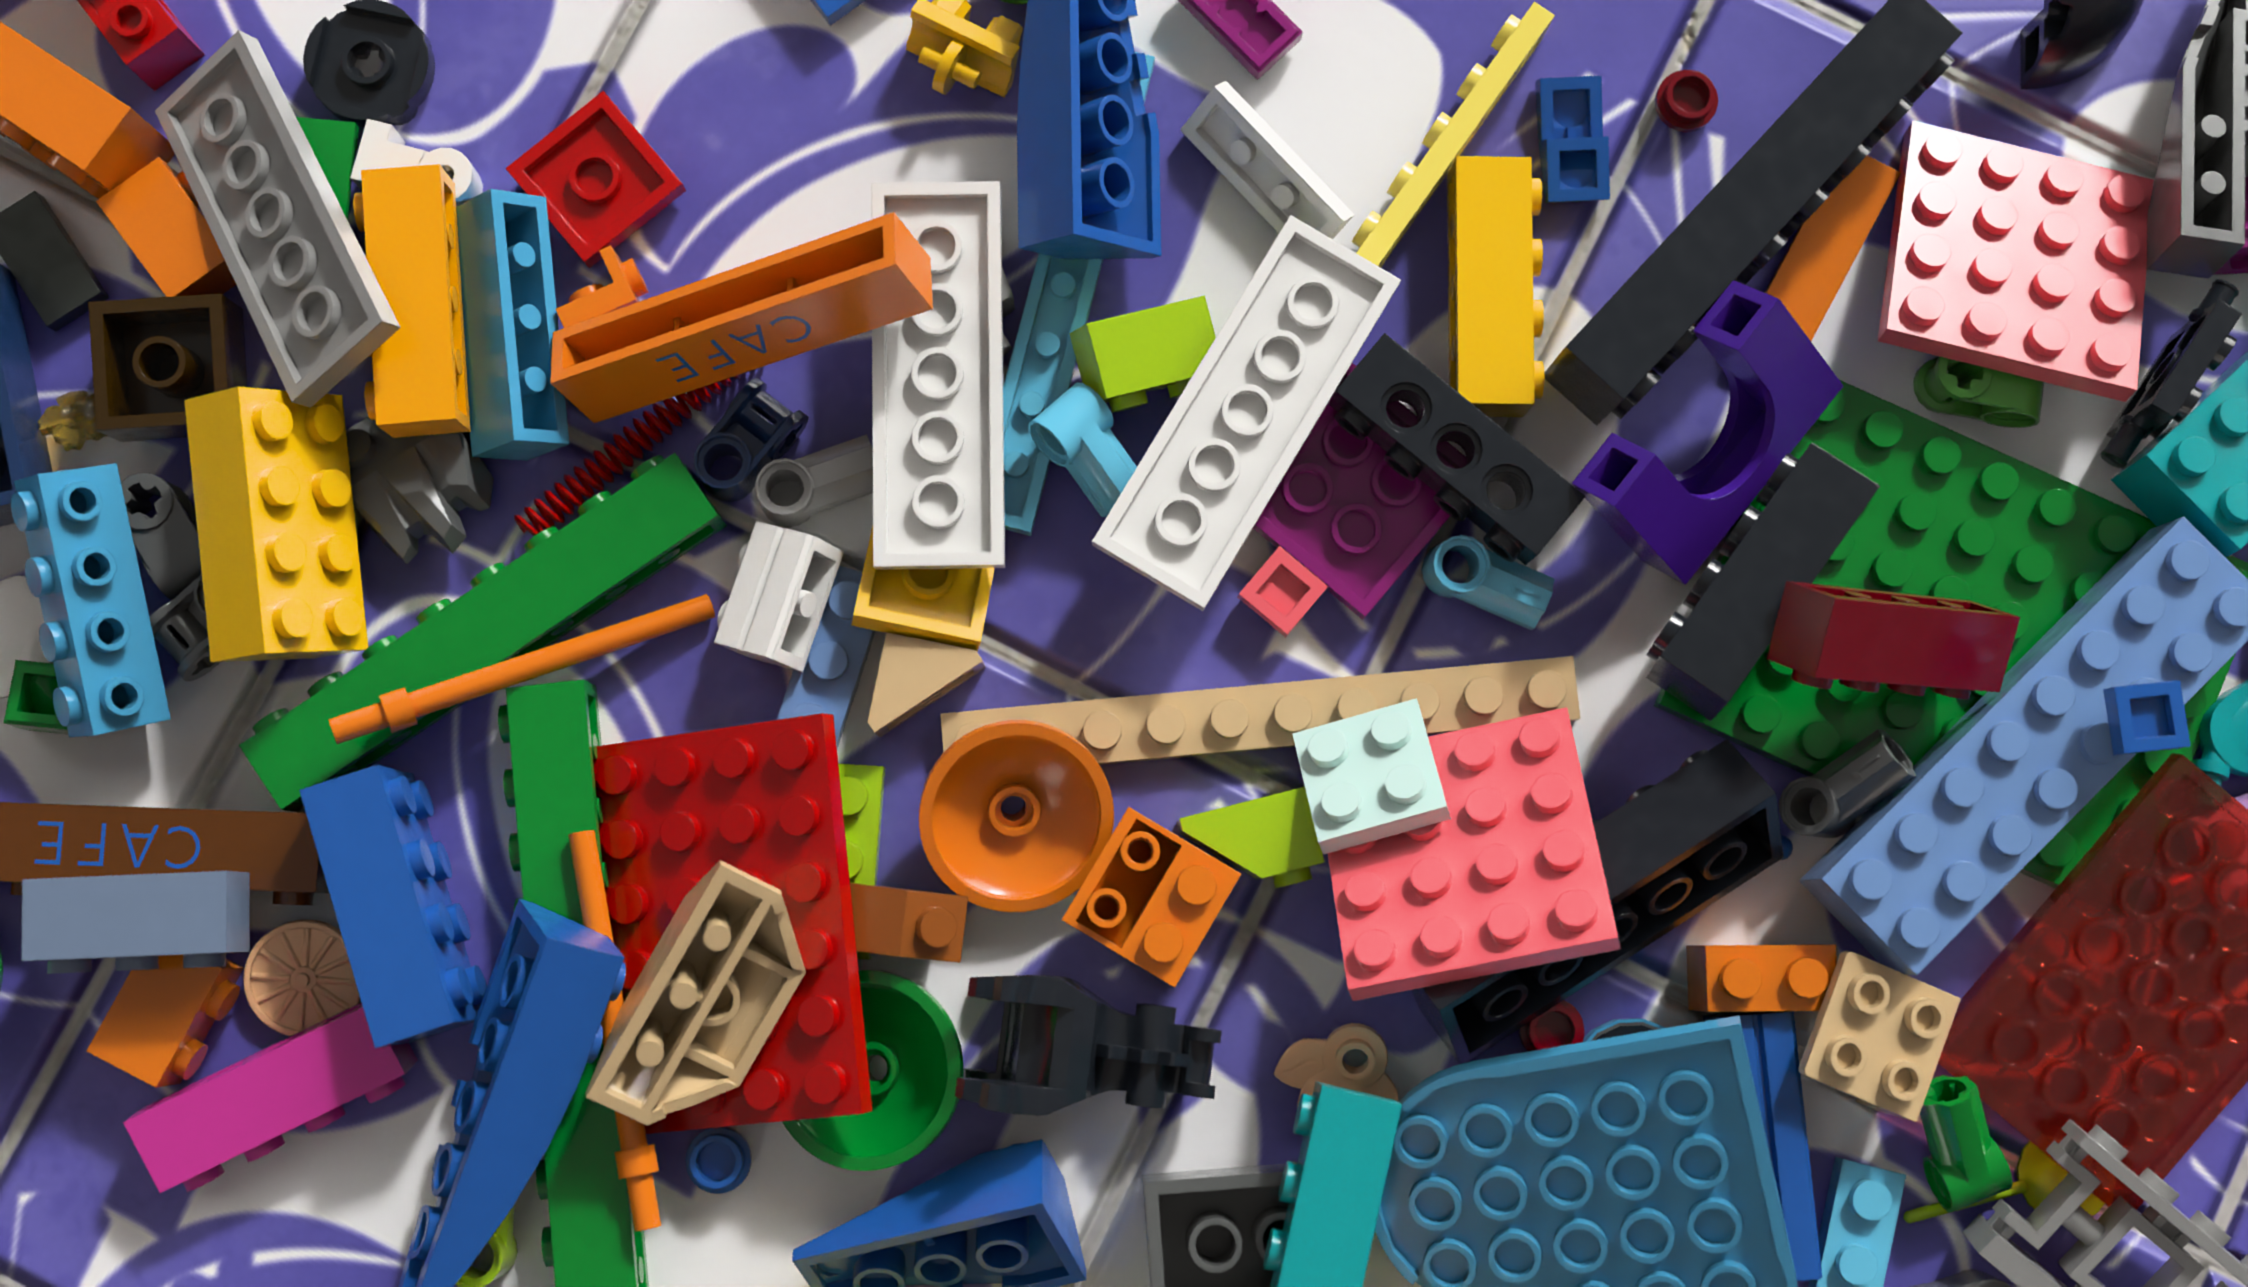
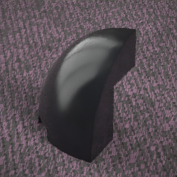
M2044 0V9L2020 31L2021 90L2041 89L2064 84L2083 76L2097 67L2123 41L2135 23L2144 0Z

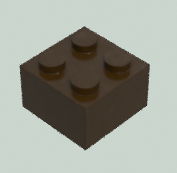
M222 293L88 302L96 431L121 442L188 437L184 400L234 387H248L243 309Z

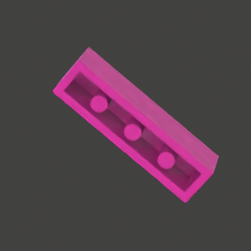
M362 1002L144 1106L124 1121L123 1124L159 1193L180 1183H183L186 1191L189 1192L221 1176L225 1172L221 1163L242 1153L247 1161L251 1162L285 1144L281 1134L304 1124L310 1133L336 1121L346 1114L342 1105L365 1094L368 1102L373 1103L394 1093L406 1085L402 1076L418 1060L409 1043L375 1048Z

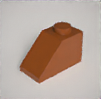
M850 883L857 951L961 963L968 897L933 891Z

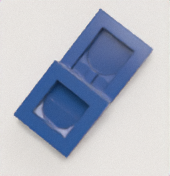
M1602 76L1540 78L1536 80L1538 141L1546 203L1609 200V136H1603Z

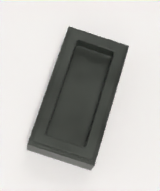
M33 191L0 212V255L48 328L56 332L88 312V302L105 301L109 298L42 195Z

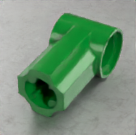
M1941 1075L1932 1078L1920 1111V1116L1931 1154L1923 1158V1169L1932 1193L1939 1204L1950 1213L2011 1189L2013 1185L2012 1174L2002 1151L1990 1137L1977 1085L1967 1076L1949 1077Z

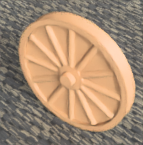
M303 919L282 924L265 934L256 943L246 961L243 984L247 1001L253 1012L265 1025L281 1034L292 1036L361 1001L341 931L326 922Z

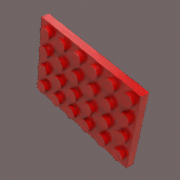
M820 713L597 746L598 759H593L596 798H601L603 823H599L602 862L607 863L609 887L605 888L610 924L613 929L614 945L625 957L623 960L626 965V976L622 988L623 1001L627 998L684 897L719 860L781 890L806 971L741 1085L694 1106L666 1114V1118L650 1125H645L646 1134L856 1115L871 1112L872 1100L834 715Z

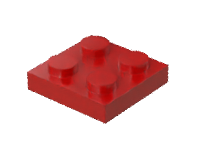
M604 91L505 168L526 194L546 197L549 222L589 269L602 259L599 250L610 245L615 249L686 192L682 182Z

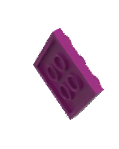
M1351 364L1342 381L1340 382L1339 386L1354 370V368L1356 367L1355 364ZM1331 397L1253 529L1276 548L1281 546L1328 586L1326 589L1363 620L1447 521L1450 515L1444 512L1434 501L1433 497L1436 492L1418 477L1414 481H1410L1395 472L1384 460V455L1387 452L1368 436L1364 440H1359L1345 431L1334 418L1337 411L1329 405L1332 400ZM1399 401L1386 405L1387 416L1395 425L1403 428L1417 425V416ZM1448 441L1437 444V456L1445 466L1453 469L1466 466V456Z

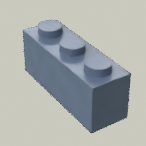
M212 871L22 879V961L48 960V974L91 972V959L115 958V971L159 969V956L183 955V968L226 966V953L250 952V872Z

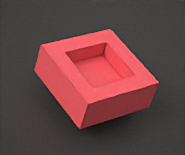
M1279 546L1237 597L1286 638L1326 591L1328 586Z

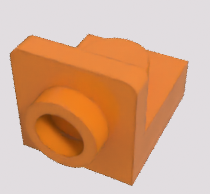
M611 245L599 250L613 283L607 286L592 284L575 291L568 298L569 303L556 308L563 327L566 328L640 301V296L649 293L633 258L622 262Z

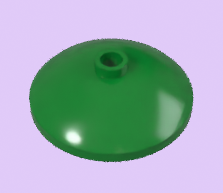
M859 970L872 1111L856 1115L782 1121V1123L802 1148L821 1161L847 1170L875 1171L902 1164L916 1157L933 1144L949 1124L960 1099L955 1097L957 1078H963L964 1067L961 1044L956 1029L947 1012L928 991L917 983L894 973L878 970ZM876 1055L881 1056L887 1063V1073L881 1080L876 1079L871 1074L869 1068L872 1058Z

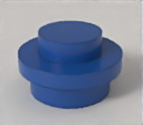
M709 1128L698 1134L690 1143L685 1158L686 1170L691 1181L701 1190L713 1194L727 1193L741 1185L750 1172L752 1165L750 1146L739 1132L731 1128Z

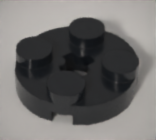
M356 0L343 5L346 10L336 14L331 20H328L325 16L318 22L307 39L303 54V67L308 83L313 87L314 93L320 102L336 118L341 121L356 122L358 127L365 128L367 119L393 125H403L410 122L416 116L418 106L426 99L435 75V58L431 43L411 17L401 8L388 2ZM371 51H379V59L384 63L382 69L371 77H364L363 72L355 67L357 59L366 60L370 56Z

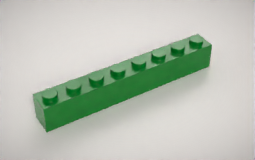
M673 453L666 459L662 455H657L643 462L631 473L632 482L614 494H611L610 491H603L588 499L577 510L580 517L562 529L558 530L557 527H550L529 539L524 545L525 554L507 566L503 563H496L482 570L470 581L471 590L453 602L450 599H443L424 609L416 617L419 625L398 639L395 635H390L369 646L362 653L364 662L344 675L338 671L318 680L307 691L310 696L309 699L291 711H288L287 708L278 709L260 719L252 728L255 735L241 743L239 747L279 808L285 811L303 813L305 808L299 790L371 767L467 701L417 717V725L391 733L388 727L340 744H336L328 719L379 703V695L403 687L409 693L548 647L727 526L678 455Z

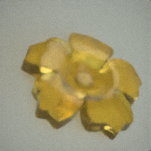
M86 390L72 391L57 397L58 406L48 407L38 420L42 436L52 435L55 442L61 444L66 452L72 449L81 450L86 440L92 439L97 441L103 437H109L96 431L94 393L89 395Z

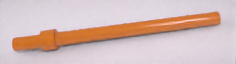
M704 594L409 693L403 687L379 695V703L328 719L336 744L388 727L391 733L417 725V717L715 618L714 608L709 596Z
M595 830L569 834L583 926L609 937L614 943ZM622 990L615 1001H608L600 1023L603 1027L602 1040L604 1047L618 1012L624 1003ZM614 1110L621 1148L620 1151H616L614 1154L619 1179L626 1178L634 1231L661 1226L653 1179V1172L659 1171L655 1144L648 1145L645 1125Z

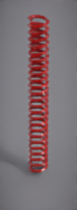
M741 374L733 376L735 379L741 380ZM729 378L720 381L725 387H731ZM717 382L707 385L714 394L721 395L722 390ZM705 386L674 396L676 400L672 397L663 400L667 409L658 402L653 403L652 408L657 417L650 411L643 410L642 415L648 426L639 418H633V425L639 435L629 426H623V433L630 444L619 434H613V440L620 452L609 442H603V448L611 461L599 450H593V455L602 469L589 458H584L583 463L592 477L579 466H574L573 471L582 485L568 474H564L563 479L572 493L562 484L554 482V489L563 502L552 492L544 490V496L554 511L537 498H534V504L544 519L530 507L524 506V512L535 528L520 515L514 514V520L522 532L528 531L535 536L543 531V528L555 527L553 520L558 523H564L565 517L562 511L568 515H574L575 509L572 503L580 507L584 503L581 494L588 499L593 497L594 492L591 486L598 491H604V484L601 478L608 483H614V476L610 469L618 475H623L624 469L619 460L626 466L633 467L634 461L629 452L636 458L643 459V452L638 443L647 451H653V444L647 435L657 443H663V437L658 428L667 435H672L673 429L667 419L675 426L682 427L683 422L676 410L685 418L692 419V412L685 401L696 411H702V405L695 393L706 403H711L712 397Z

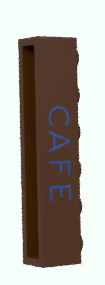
M0 802V882H11L10 895L22 896V879L212 871L250 872V891H273L272 904L313 906L314 893H329L306 813Z

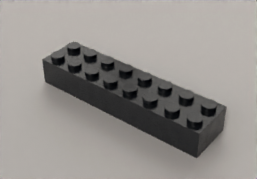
M1888 0L1567 344L1545 371V380L1596 426L1611 412L1621 420L1660 380L1661 376L1652 368L1654 367L1662 375L1698 339L1693 330L1730 283L1734 280L1746 285L1785 245L1788 238L1822 205L1840 182L1871 152L1876 143L1909 111L1913 103L1955 61L1946 51L1963 32L1926 0Z

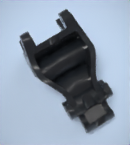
M1017 975L970 977L967 996L1004 1002L996 1072L964 1068L963 1078H957L955 1097L979 1103L980 1107L987 1110L1035 1116L1048 1115L1071 1104L1110 1090L1126 1091L1125 1104L1150 1108H1165L1167 1093L1214 1099L1216 1086L1210 1085L1214 1043L1221 1042L1222 1030L1175 1024L1176 1008L1171 1006L1136 1003L1135 1015L1117 1010L1079 982L1068 977Z

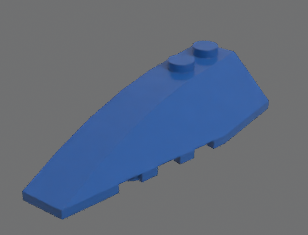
M1028 0L1020 59L1017 111L1019 249L1060 259H1140L1162 256L1159 129L1156 113H1146L1140 81L1149 78L1145 53H1135L1129 19L1138 16L1135 0Z
M522 899L518 900L468 1043L478 1046L477 1061L472 1079L469 1081L457 1080L451 1105L456 1107L454 1116L456 1135L454 1142H447L444 1145L439 1144L432 1167L431 1189L433 1196L438 1197L436 1205L425 1204L420 1209L398 1287H453L469 1269L514 1206L549 1147L579 1084L586 1063L592 1064L597 1058L603 1039V1027L600 1023L608 1001H615L623 988L626 976V965L623 962L625 957L609 937L533 902Z

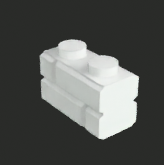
M756 521L750 540L740 550L738 558L740 569L730 597L719 610L717 619L719 629L714 643L743 656L803 673L844 551L810 534Z

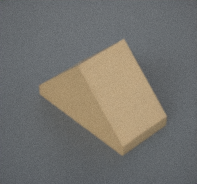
M886 632L868 717V723L874 733L881 738L985 669L982 658L973 649Z

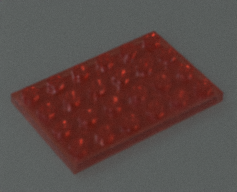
M2172 753L1961 998L1938 1061V1065L1952 1077L1967 1076L1978 1087L1981 1101L2067 1174L2069 1172L2046 1149L2053 1141H2056L2058 1144L2067 1134L2061 1128L2071 1119L2086 1133H2089L2097 1124L2129 1152L2121 1162L2138 1176L2148 1167L2161 1179H2164L2248 1081V809L2182 754ZM2089 1154L2081 1161L2101 1181L2091 1194L2107 1208L2119 1196L2123 1197L2136 1209L2144 1202L2141 1197Z

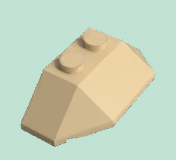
M721 860L684 897L621 1006L586 1091V1098L645 1125H650L666 1118L668 1113L694 1106L741 1085L806 973L781 890Z

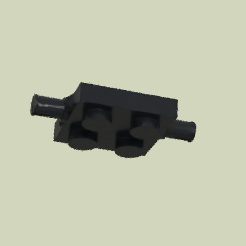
M2220 279L2215 280L2199 307L2193 309L2189 314V321L2171 335L2137 386V391L2130 397L2106 433L2112 439L2100 453L2101 458L2105 462L2117 468L2126 467L2128 460L2142 439H2146L2149 435L2153 438L2158 437L2172 419L2178 423L2181 422L2197 404L2203 390L2196 387V383L2206 368L2214 371L2225 360L2237 341L2229 333L2241 317L2242 312L2230 306L2239 295V290L2232 283Z

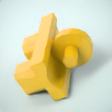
M917 0L911 9L912 27L906 43V50L918 55L919 63L935 70L932 89L946 95L954 83L958 81L972 89L979 85L997 95L1005 97L1013 84L1023 31L1021 24L1001 15L993 17L988 27L984 29L969 22L972 6L967 0H933L931 3L926 0Z

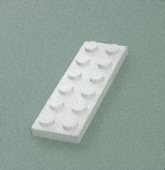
M1000 181L871 183V220L895 212L930 256L933 299L932 310L872 330L873 567L876 570L1005 568L1002 219Z
M1290 215L1092 540V546L1201 611H1204L1399 286L1401 279Z

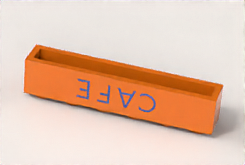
M895 212L554 331L550 384L593 423H597L932 310L931 258Z

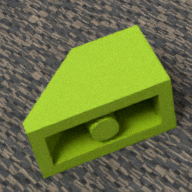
M1305 787L1179 818L1177 821L1181 835L1257 880L1272 876L1275 889L1313 879L1310 866L1325 863L1323 852L1318 843Z

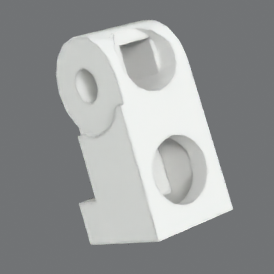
M367 119L350 177L361 191V170L440 164L455 183L456 207L483 193L480 175L463 153L453 148H438L427 152L422 149L405 146V141L393 125Z

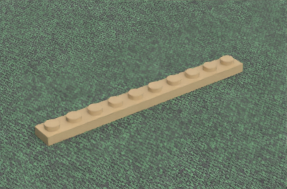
M1573 656L940 714L943 753L962 736L982 726L1000 721L1028 720L1051 725L1073 736L1091 752L1099 765L1295 747L1293 733L1416 698L1428 735L1453 732L1566 707L1570 722L1581 718Z

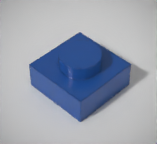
M2180 680L2103 689L2113 756L2191 747Z

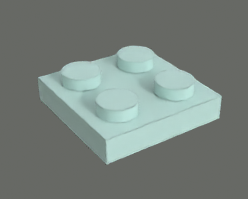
M1417 698L1292 734L1318 843L1323 855L1451 819Z

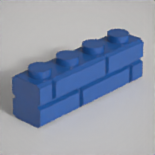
M1757 1011L1703 1016V1021L1740 1016L1797 1281L1822 1278L1801 1074L1799 1073L1800 1064L1794 1011Z

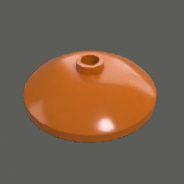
M1008 720L988 724L969 732L954 742L940 756L929 772L923 786L919 803L918 823L927 859L935 873L952 891L960 896L968 897L969 902L983 908L1002 912H1026L1058 903L1082 886L1112 835L1114 805L1110 786L1103 770L1091 752L1082 743L1068 733L1048 724L1028 720ZM1010 796H1018L1024 800L1023 808L1015 814H1007L1001 810L1002 802Z

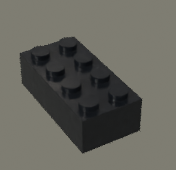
M1813 442L1810 443L1800 459L1787 453L1755 500L1765 507L1764 510L1760 512L1750 505L1719 551L1729 558L1726 564L1723 565L1714 558L1711 560L1683 601L1684 605L1692 609L1690 615L1686 619L1675 611L1647 652L1646 656L1656 663L1646 678L1712 721L1730 701L1770 644L1786 581L1813 583L1880 485Z

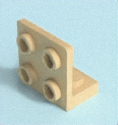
M1843 951L1838 958L1801 1059L1799 1073L1856 1097L1855 1102L1866 1107L1917 1122L1961 998L1855 952Z

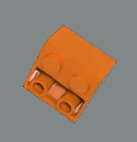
M1128 807L1062 920L1175 988L1241 873Z

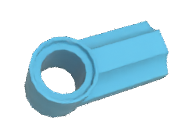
M1077 382L1029 423L1028 430L1040 451L1055 464L1066 467L1100 516L1107 517L1137 466L1110 430L1114 419L1105 401L1091 387Z
M1465 535L1450 537L1430 549L1423 559L1421 569L1424 582L1438 596L1455 597L1529 630L1535 629L1541 616L1545 613L1553 594V584L1555 581L1554 578L1520 563L1506 561L1496 553L1486 549L1475 538ZM1447 551L1460 553L1468 562L1469 573L1464 583L1451 581L1443 572L1442 561Z

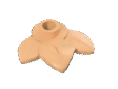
M1350 1023L1340 1026L1327 1039L1303 1038L1296 1041L1282 1054L1274 1071L1275 1077L1281 1082L1301 1089L1298 1103L1302 1093L1313 1095L1315 1081L1393 1099L1398 1102L1396 1086L1385 1073L1388 1062L1385 1041L1376 1030L1364 1024ZM1351 1049H1359L1368 1058L1363 1065L1352 1067L1344 1062L1343 1056Z

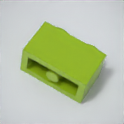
M1205 295L1086 323L1069 333L1082 383L1098 393L1105 403L1109 402L1112 413L1148 404L1146 393L1163 388H1168L1170 398L1180 397L1216 338Z

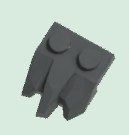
M369 416L346 430L354 507L382 543L404 563L408 564L418 553V539L423 535H432L451 553H454L467 537L458 512L466 507L478 511L490 508L494 478L482 458L472 457L471 441L463 432L392 438L376 425V420H370Z

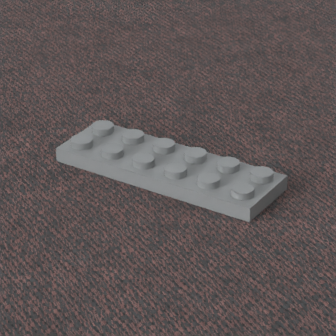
M238 30L155 110V113L291 402L311 408L401 327L258 39Z

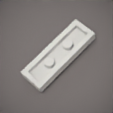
M1227 81L1213 87L1180 129L1278 233H1280L1286 221L1292 215L1327 237L1334 239L1354 216L1351 210Z

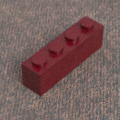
M1786 581L1767 659L1793 669L1791 675L1793 681L1816 688L1831 689L1833 681L1836 679L1844 686L1866 692L1877 693L1881 683H1885V687L1909 695L1925 696L1926 688L1930 687L1931 691L1944 696L1969 699L1972 690L2000 692L2020 617L1970 600Z

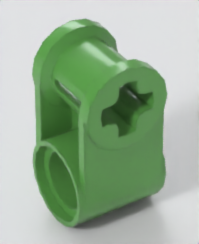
M1940 356L1927 361L1916 371L1913 380L1914 393L1918 401L1930 411L1982 420L1991 425L2008 428L2032 427L2040 422L2044 382Z

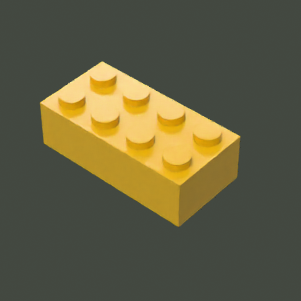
M234 387L184 400L210 661L314 659L366 650L368 648L342 395L326 394L311 408L291 402L286 390Z

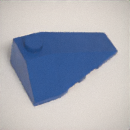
M1043 1139L1027 1143H1016L1009 1147L980 1153L793 1250L792 1262L810 1287H905V1285L963 1287V1284L1002 1283V1287H1058L1086 1280V1266L1065 1179Z

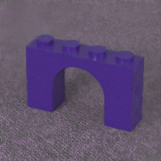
M1734 280L1693 330L1724 370L1730 390L1726 421L1719 437L1709 452L1690 469L1673 475L1656 454L1611 433L1572 482L1573 486L1586 496L1585 499L1643 562L1684 585L1688 583L1762 490L1786 454L1793 451L1843 388V384L1780 299Z

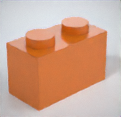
M157 157L96 201L166 297L224 294L236 285L183 170L178 173L160 157Z
M1836 944L1686 945L1688 1010L1704 1012L1819 1011L1837 964Z
M183 955L159 956V969L131 970L86 1051L155 1088L180 1084L182 1079L188 1080L198 1070L206 1056L208 1045L204 1044L203 1041L214 1021L222 1020L232 1009L239 996L240 986L235 983L244 967L226 958V966L183 968Z

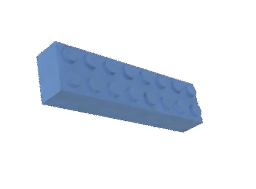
M2184 516L2150 529L2004 675L2000 692L1988 691L1913 766L1916 777L1874 805L1799 882L1880 964L1906 975H1918L2136 754L2113 756L2103 689L2180 680L2185 705L2248 641V579Z

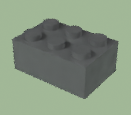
M1285 1164L1143 1174L1142 1183L1150 1287H1270L1273 1271L1264 1269V1257L1271 1229L1283 1230L1289 1203L1279 1201V1190Z

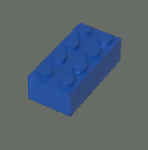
M374 765L299 790L375 1048L413 1043L473 1023L486 991L487 983L478 965L471 967L464 942L471 938L470 927L462 906L459 903L452 904L445 880L452 877L451 863L443 844L440 841H433L427 818L434 815V808L425 783L422 780L415 781L413 773Z

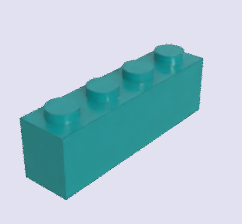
M1315 1081L1313 1095L1302 1093L1293 1129L1294 1134L1303 1136L1298 1163L1287 1160L1279 1190V1201L1289 1203L1283 1230L1271 1229L1264 1257V1269L1273 1271L1270 1287H1363L1401 1112V1103L1393 1099Z

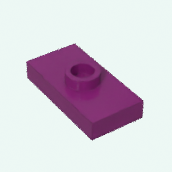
M1178 0L1256 80L1261 78L1302 39L1303 31L1272 0Z

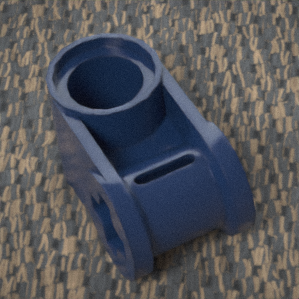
M759 378L751 380L742 388L729 405L724 416L704 440L699 443L694 453L693 464L702 485L712 497L723 502H735L750 494L755 487L757 476L762 468L786 454L798 440L808 423L809 417L800 410L793 413L766 392L767 384ZM731 455L742 460V467L733 478L717 480L710 476L711 467L718 458Z

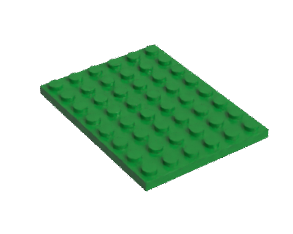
M1841 380L1843 388L1790 453L1797 459H1800L1810 443L1813 442L1880 485L1812 584L1970 600L2019 616L2020 620L2005 674L2150 529L2157 527L2149 518ZM1757 495L1750 505L1762 512L1765 507L1755 501L1758 497ZM1750 505L1746 508V510L1738 518L1735 524L1731 527L1726 540L1728 539L1729 535L1731 534L1737 523L1740 521L1742 516L1745 514L1747 509L1750 507ZM1720 553L1717 561L1725 565L1729 558ZM2232 555L2226 557L2248 579V562ZM1769 644L1730 701L1712 721L1662 688L1654 707L1811 777L1877 729L1885 730L1902 747L1913 763V767L1988 691L1972 690L1969 699H1957L1935 693L1930 690V687L1926 688L1925 696L1909 695L1885 687V683H1881L1877 693L1844 686L1836 679H1834L1831 689L1811 687L1793 681L1791 679L1793 669L1767 659ZM2235 654L2184 705L2191 747L2136 753L2042 848L2020 873L2114 916H2130L2200 743L2199 727L2203 715L2217 701Z

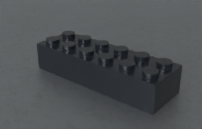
M1727 739L1709 751L1701 750L1692 754L1683 762L1679 770L1656 785H1646L1639 788L1627 799L1625 805L1601 820H1592L1621 949L1412 990L1420 1011L1459 1064L1471 1061L1784 858L1776 792Z

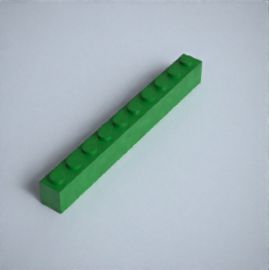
M584 679L506 688L507 705H500L498 709V725L503 743H510L512 768L505 769L503 787L508 807L516 808L517 833H511L509 836V857L513 871H521L523 897L515 899L514 911L518 900L522 899L533 902L583 925L569 834L595 830L604 888L609 887L607 863L602 862L599 823H603L601 798H596L593 759H598L597 746H602L597 687ZM603 1040L595 1061L592 1064L586 1063L579 1084L544 1154L545 1160H540L536 1167L538 1195L541 1200H548L550 1226L544 1227L542 1231V1256L546 1267L554 1266L555 1287H649L644 1230L634 1231L626 1178L619 1179L614 1152L620 1151L621 1148L615 1112L602 1104L586 1098V1091L604 1049Z

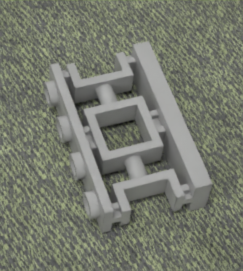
M2071 1119L2061 1128L2067 1135L2059 1144L2053 1141L2046 1151L2069 1173L2027 1219L2000 1198L1992 1207L1995 1213L1988 1220L1979 1213L1962 1232L1984 1259L2018 1287H2067L2010 1239L2017 1232L2039 1250L2061 1225L2079 1239L2057 1262L2077 1282L2074 1287H2106L2090 1272L2133 1226L2170 1256L2143 1287H2187L2204 1269L2191 1254L2183 1249L2190 1240L2248 1287V1254L2239 1261L2227 1251L2224 1246L2231 1237L2200 1210H2197L2189 1219L2172 1205L2180 1194L2147 1167L2138 1176L2121 1161L2129 1152L2097 1124L2089 1133H2086ZM2089 1154L2150 1206L2143 1213H2140L2123 1197L2119 1196L2096 1220L2080 1205L2098 1187L2101 1181L2081 1161ZM2221 1280L2215 1287L2229 1286Z

